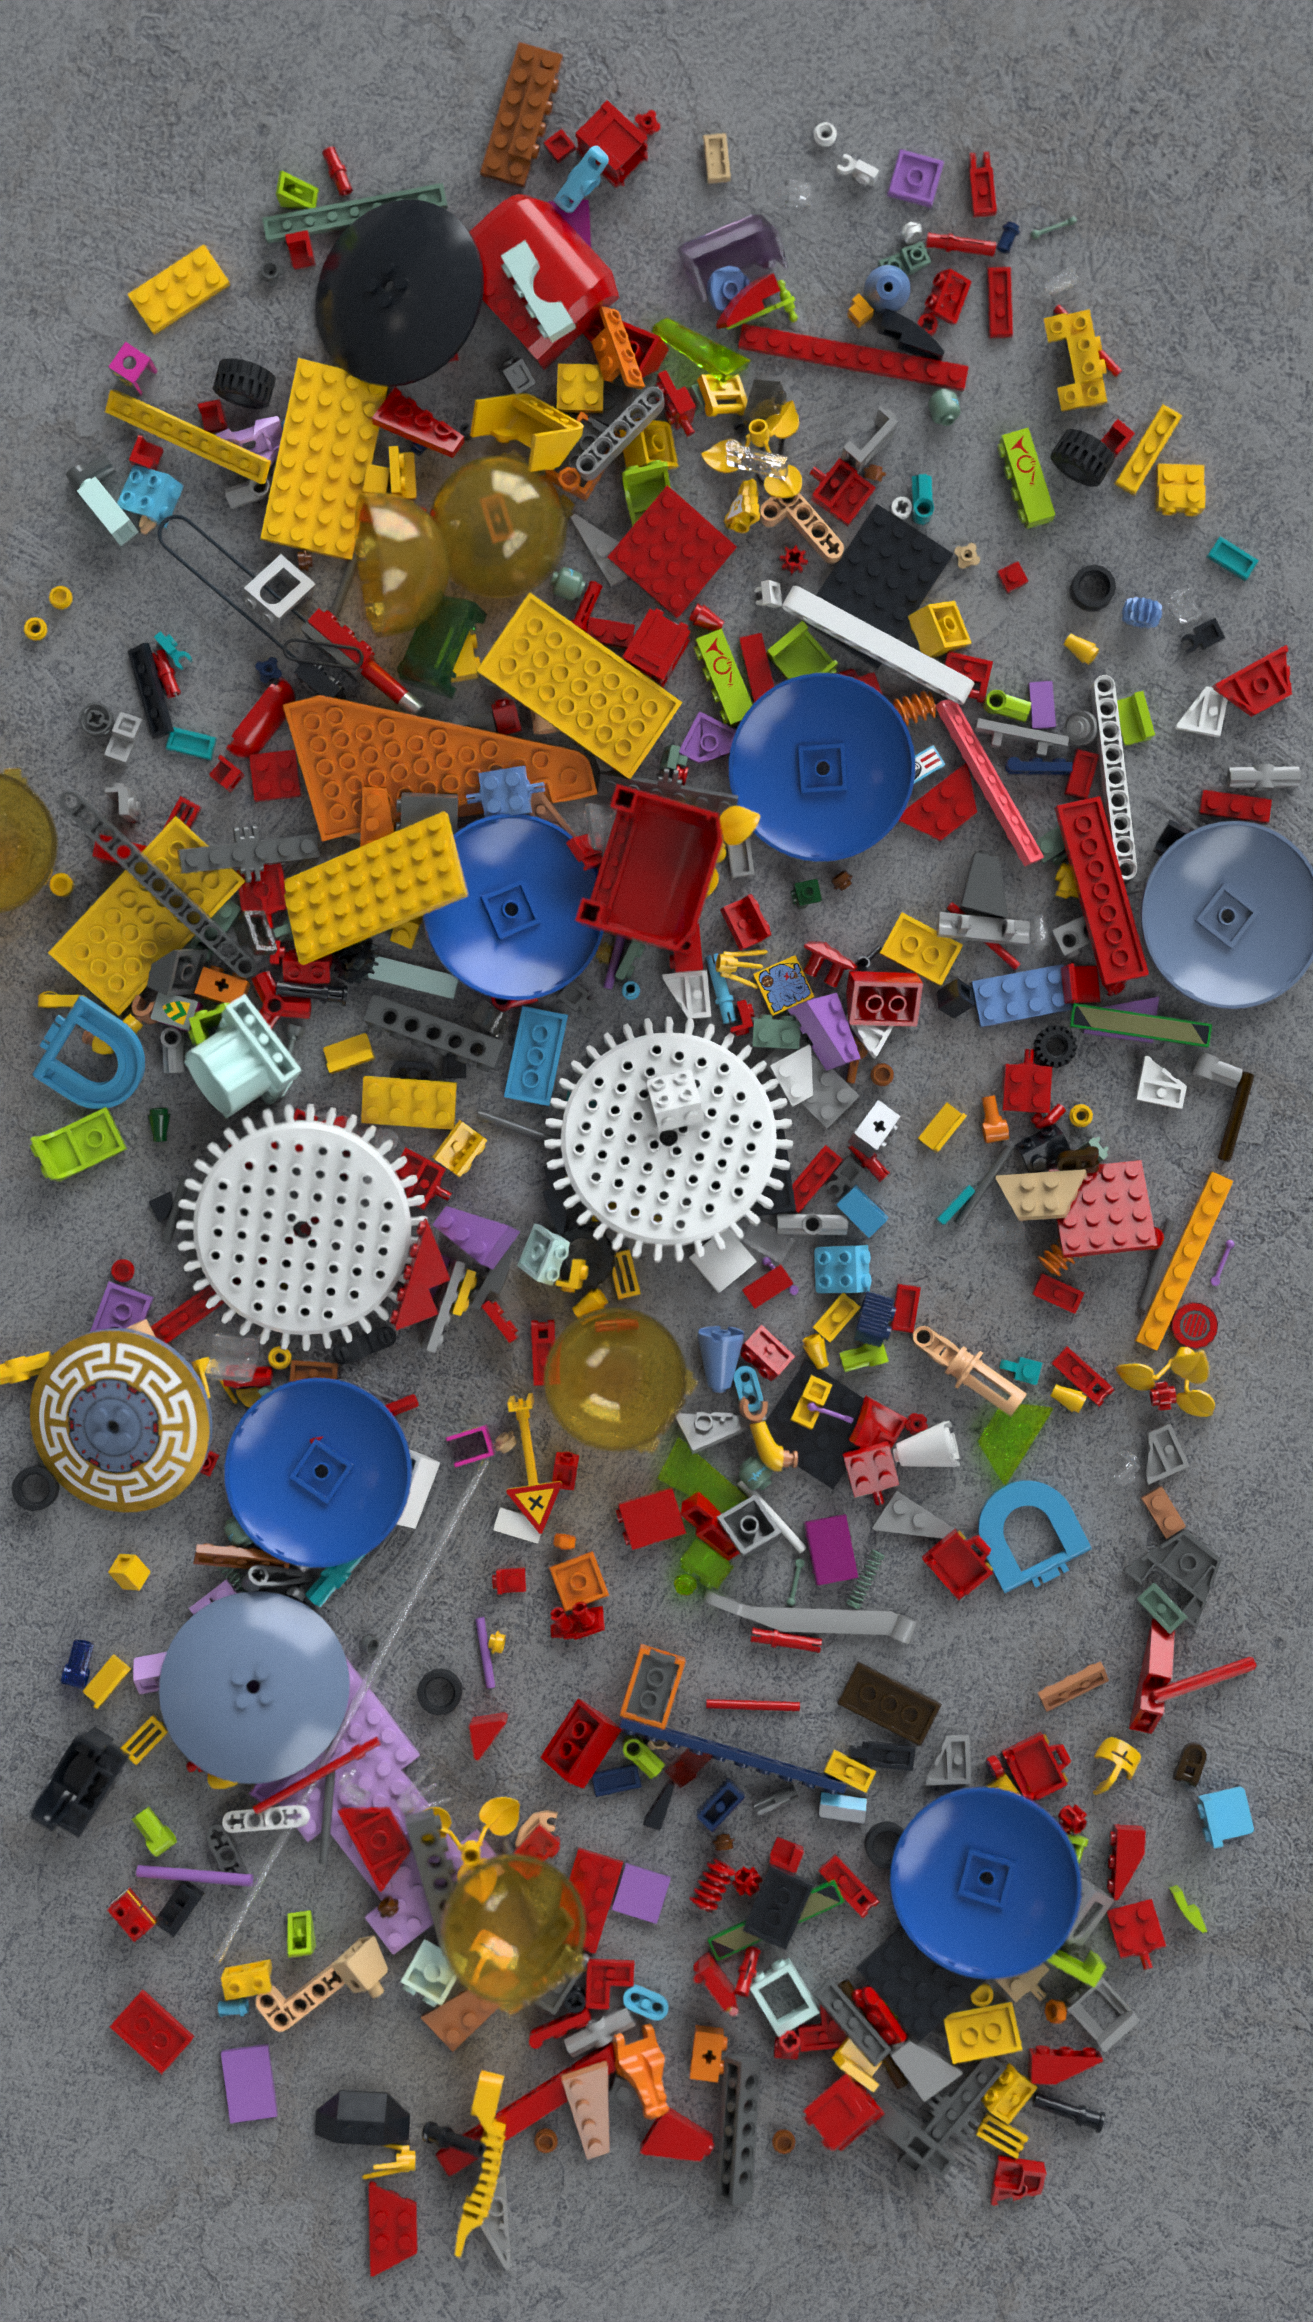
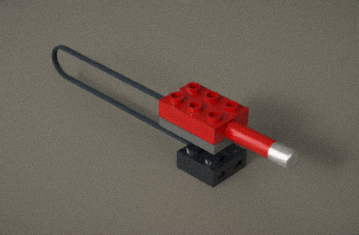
M174 514L162 520L158 527L157 536L164 549L283 650V645L163 542L161 534L164 525L173 519L186 521L251 578L254 579L256 576L185 516ZM267 585L263 587L279 602L282 600V598L279 597L274 591H272ZM318 608L307 621L295 609L291 610L293 614L305 623L301 627V631L305 634L304 636L307 640L353 646L362 651L364 661L359 668L355 670L342 669L359 684L365 677L407 714L418 716L423 711L424 704L376 663L373 649L363 640L358 642V639L354 636L355 633L346 625L341 627L337 618L330 611L326 610L323 612ZM312 644L335 664L355 666L360 662V655L355 650ZM286 648V652L290 657L297 658ZM297 662L300 665L294 671V674L298 677L299 682L315 696L322 695L341 700L346 699L343 693L345 689L341 686V682L332 675L327 677V673L321 665Z

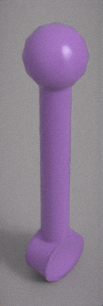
M1232 1240L1226 1241V1249L1217 1272L1210 1280L1214 1286L1220 1284V1274L1230 1249L1235 1245Z
M769 1257L762 1259L763 1265L768 1266L771 1270L775 1268ZM795 1285L788 1287L792 1295H796L799 1291Z
M810 1402L807 1406L809 1411L816 1410L852 1423L854 1420L852 1417L818 1407L814 1402Z

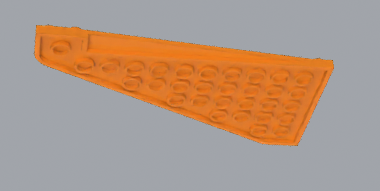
M322 695L283 705L322 842L349 834L361 833L363 787L387 788L394 827H396V822H401V813H397V798L401 799L402 792L458 794L457 817L484 813V808L481 802L468 804L467 800L469 799L466 798L467 794L480 793L478 773L518 766L526 767L527 778L530 784L544 782L545 792L543 793L551 803L576 800L598 794L588 758L575 749Z

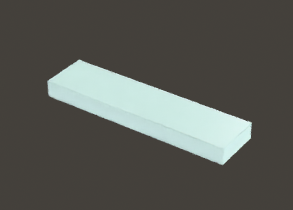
M383 957L375 958L379 965L373 966L374 974H368L369 979L454 999L459 981L452 974Z

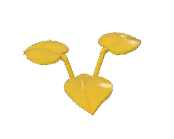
M793 400L776 407L766 414L763 419L753 420L749 424L750 434L746 435L747 440L744 449L738 441L727 439L702 452V458L706 464L721 473L734 472L742 467V457L747 454L750 442L752 441L757 447H765L774 471L764 480L766 492L775 498L796 496L802 489V477L799 470L792 465H785L778 470L768 445V441L773 435L784 439L792 436L798 430L799 417Z
M741 806L727 808L720 816L724 841L728 845L743 843L753 833L761 816ZM724 843L722 844L717 863L723 861L726 857ZM716 868L706 898L713 893L718 885L719 874Z
M1180 1347L1175 1357L1169 1359L1168 1364L1156 1375H1154L1152 1368L1143 1364L1116 1366V1372L1121 1379L1131 1388L1140 1391L1153 1389L1155 1386L1154 1380H1158L1171 1367L1175 1374L1180 1375L1183 1379L1185 1378V1392L1176 1395L1178 1406L1193 1416L1208 1417L1213 1415L1215 1409L1213 1398L1201 1390H1189V1381L1194 1384H1201L1208 1379L1209 1366L1203 1351L1195 1353L1188 1347Z
M497 1797L487 1801L479 1812L480 1820L486 1825L483 1827L478 1841L469 1840L463 1845L458 1841L454 1833L448 1830L451 1826V1817L447 1811L439 1807L425 1809L433 1808L435 1816H440L443 1829L439 1830L441 1838L446 1837V1834H448L456 1844L457 1849L461 1851L463 1864L457 1873L460 1886L479 1902H483L494 1887L497 1872L494 1863L490 1859H480V1846L488 1828H490L493 1834L499 1836L507 1835L516 1828L519 1820L520 1803L509 1797ZM425 1834L422 1837L425 1841H430L434 1838L431 1834Z

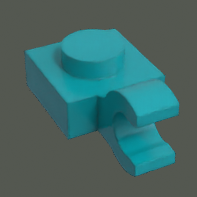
M160 631L154 636L180 670L184 669L180 664L181 658L185 657L190 662L193 661L189 653L178 651L175 648L178 643L170 634L165 637Z
M1019 1356L1017 1363L1001 1359L999 1368L1014 1372L1013 1379L1037 1385L1043 1363Z

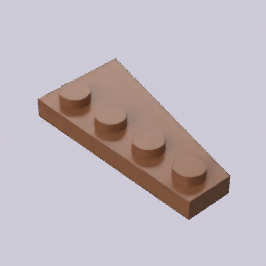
M507 1968L503 1974L498 1970L474 1985L472 1991L465 1989L454 1998L446 2000L442 2006L438 2005L435 2009L422 2014L420 2018L453 2052L521 1986V1983Z
M607 2061L561 2076L587 2160L610 2152Z

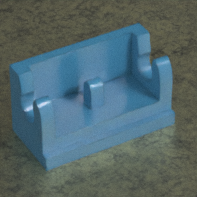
M857 1185L836 1204L868 1238L889 1218Z

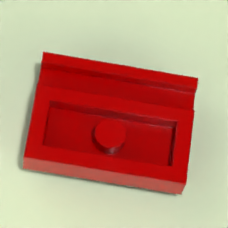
M589 833L573 837L566 842L578 862L584 863V871L601 866L603 859L601 853L603 852L595 836Z
M488 1300L481 1306L509 1343L519 1337L516 1334L518 1329L511 1320L506 1321L502 1316L504 1311L496 1301L492 1303L491 1300Z

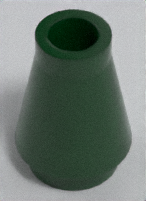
M168 1108L149 1109L147 1116L154 1142L167 1141L171 1115L168 1113Z

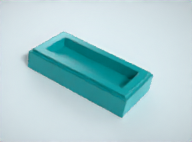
M1221 536L1207 555L1208 559L1243 581L1248 579L1259 561Z
M173 727L174 732L168 736L166 750L212 761L217 741L216 737Z
M966 1185L935 1220L941 1225H945L975 1193V1190L970 1185Z

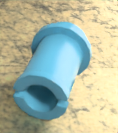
M633 981L626 982L622 987L623 996L628 1000L636 999L640 994L639 985ZM634 987L635 991L627 993V988Z
M243 1997L239 1998V2000L219 2001L218 2013L220 2017L238 2014L242 2017L249 2013V2001Z

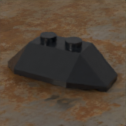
M340 2090L316 2110L315 2135L336 2144L386 2146L409 2140L410 2114L388 2092Z

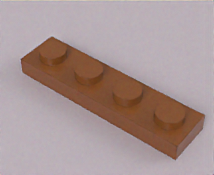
M209 1543L196 1544L193 1564L243 1569H250L255 1565L289 1568L290 1564L259 1548L214 1546Z

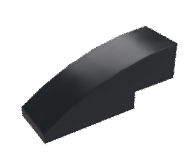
M887 308L885 309L878 334L900 340L898 350L923 358L942 361L945 351L926 330L907 317Z
M546 1165L543 1168L551 1189L543 1191V1195L558 1235H562L567 1219V1209L563 1205L568 1198L567 1187L555 1190L553 1183L565 1178L563 1167L550 1170Z

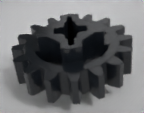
M367 938L334 952L333 954L336 955V959H333L331 962L337 966L333 971L339 973L338 978L351 984L353 982L361 984V979L369 980L368 974L375 973L372 969L373 966L379 965L375 961V958L380 956L379 953L375 952L378 946L373 944L372 938Z

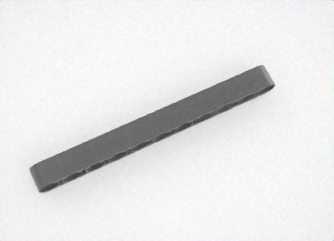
M67 790L61 795L59 804L62 810L237 975L247 978L254 974L256 969L254 958L79 792ZM65 796H75L77 805L73 808L66 806L64 802ZM84 812L94 814L95 822L93 824L84 823L82 820ZM102 829L111 830L113 838L110 841H104L100 837ZM121 845L129 847L131 851L130 856L125 858L119 856L117 852L118 847ZM136 863H146L148 871L145 874H139L135 870ZM158 878L164 880L166 887L163 890L154 889L152 885L153 880ZM179 895L183 899V904L178 907L173 906L170 903V897ZM195 911L199 913L201 919L197 923H191L187 919L188 913ZM207 928H214L218 935L214 939H208L204 931ZM225 944H231L235 948V952L232 955H225L221 948ZM247 960L252 964V968L249 971H242L238 966L239 963Z

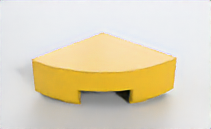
M260 1388L236 1389L239 1400L248 1408L261 1398L258 1392Z

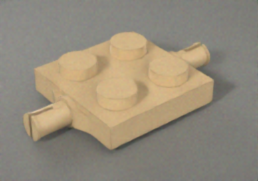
M1042 1963L1023 1974L995 1980L1015 2002L1030 1991L1041 2001L1043 1998L1037 1991L1044 1998L1046 1993L1037 1984L1049 1971V1968Z

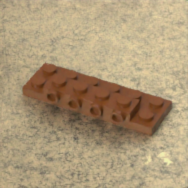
M522 42L518 43L481 167V176L525 188L533 159L537 160L539 155V138H543L545 135L547 124L544 121L546 115L550 116L552 111V95L557 94L559 88V80L557 78L563 61V54Z

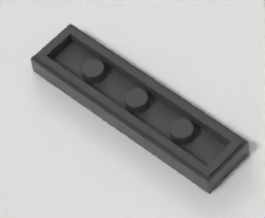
M827 1978L812 1993L813 1997L872 2066L876 2067L890 2053L891 2048L831 1978Z

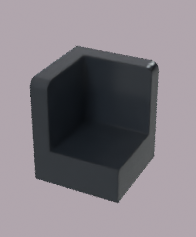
M956 978L937 991L938 1009L952 1018L958 1017L974 1006L973 988Z

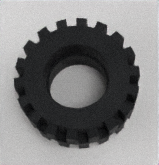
M235 358L222 359L219 361L212 389L219 397L235 405L251 409L268 408L270 405L276 377L266 368L253 362Z
M1076 429L1065 430L1050 455L1053 464L1065 476L1077 483L1091 487L1100 486L1115 461L1113 453L1102 441L1089 433Z

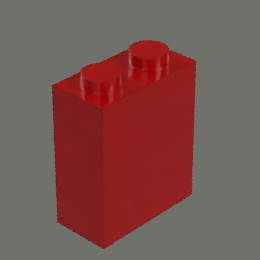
M672 1486L618 1504L619 1509L616 1510L619 1523L624 1522L626 1531L622 1532L626 1546L631 1545L632 1550L686 1534Z

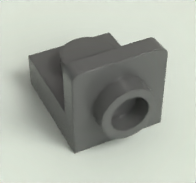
M511 356L501 363L503 367L498 369L500 374L504 375L514 394L522 393L536 383L522 358Z

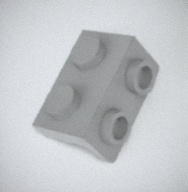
M123 783L110 784L109 788H104L106 795L112 800L119 801V815L127 822H138L137 815H141L140 802L136 800V794Z

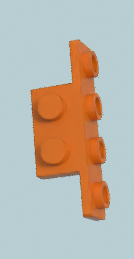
M602 306L599 312L605 328L591 344L604 381L612 382L621 373L626 386L642 390L645 384L621 320V315L618 310Z

